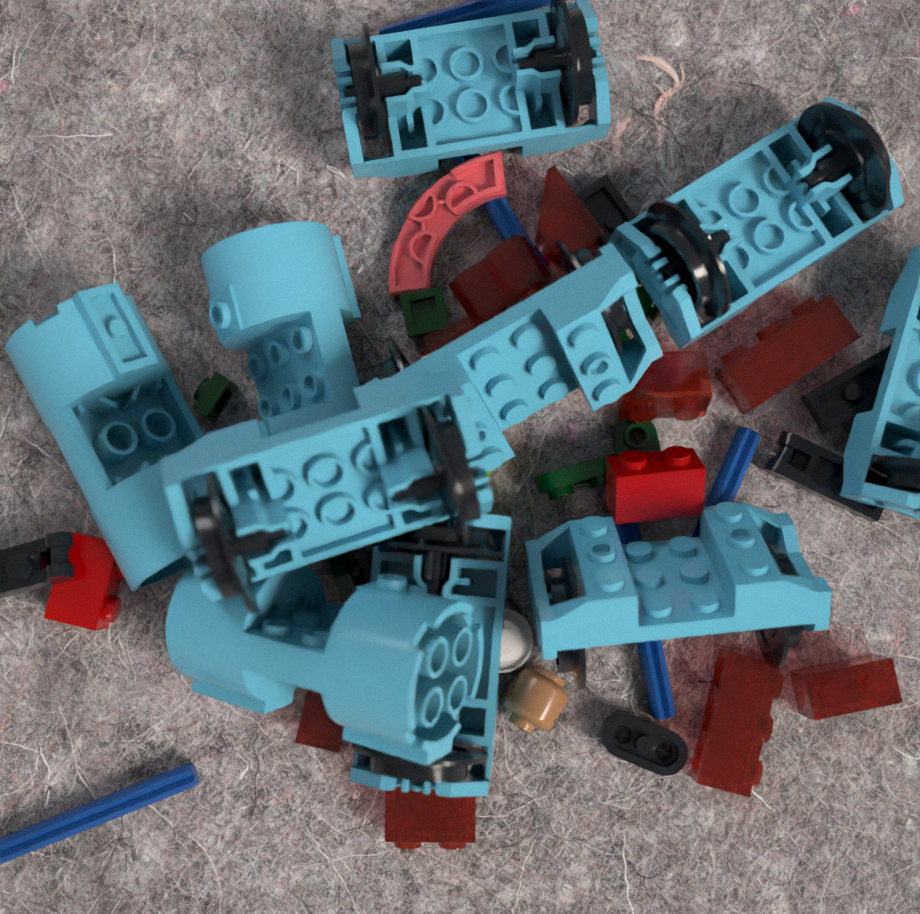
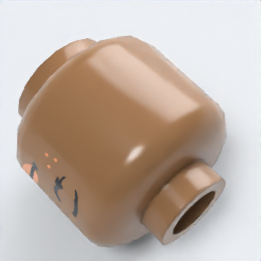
M535 665L533 670L529 668L521 669L503 698L505 708L512 713L508 721L528 734H531L534 728L541 731L551 730L568 702V694L563 689L566 682L539 665Z

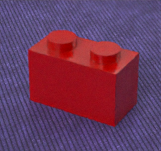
M670 446L663 451L653 452L628 450L620 455L606 456V504L615 524L701 516L702 511H704L706 467L693 448L684 446Z
M70 532L73 533L74 548L69 550L70 563L75 565V579L52 585L44 618L94 631L107 629L110 623L115 622L119 614L121 598L117 597L121 580H125L104 538L81 532Z

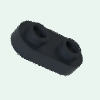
M615 712L609 715L602 723L600 729L602 744L610 754L619 759L662 776L674 775L686 764L688 757L687 746L684 740L672 730L628 712ZM620 726H626L629 729V736L624 741H617L614 737L615 730ZM661 743H667L670 747L669 754L664 758H658L655 754L656 747Z

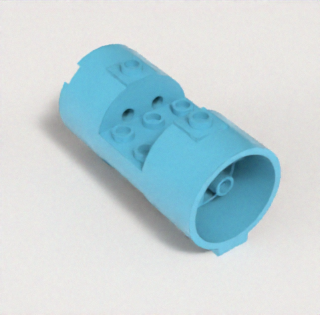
M296 221L247 230L223 239L208 248L201 255L200 261L210 300H208L210 305V322L216 329L219 343H222L223 348L231 351H247V369L250 377L255 381L259 396L258 411L262 421L258 423L263 437H271L357 410L358 406L353 388L359 387L360 384L345 327L360 319L361 314L340 236H332L330 228L325 224Z
M116 282L77 291L71 299L57 304L56 307L59 311L47 316L39 325H37L35 320L30 319L10 336L6 342L5 350L47 431L54 436L90 505L89 511L131 591H136L186 570L193 562V560L191 561L188 558L186 548L183 546L178 535L164 490L160 459L176 455L202 438L204 434L172 376V370L132 295L130 294L126 297ZM214 470V473L216 474V476H217V478H218V480H219V482H220V479H219V477H218V474H217L216 470ZM207 473L185 480L192 503L194 498L207 494Z
M193 562L181 576L169 604L165 635L168 654L173 665L182 675L193 679L192 692L261 714H267L293 703L294 690L299 686L322 693L323 702L329 716L337 724L344 726V740L426 766L452 751L453 737L461 727L459 721L455 719L464 700H474L483 663L484 640L482 624L473 622L471 613L474 607L469 603L424 593V588L407 585V578L392 574L378 575L377 581L357 586V591L344 605L326 603L324 588L319 576L311 567L304 565L253 582L258 602V613L252 615L240 597L230 601L220 599L212 602L205 596L200 586L199 576H196L194 572Z

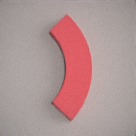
M501 150L477 156L449 170L448 174L439 179L432 187L426 188L415 201L406 215L407 218L392 248L388 275L389 296L399 297L401 294L433 288V270L436 257L445 237L453 226L474 208L488 201L507 197Z

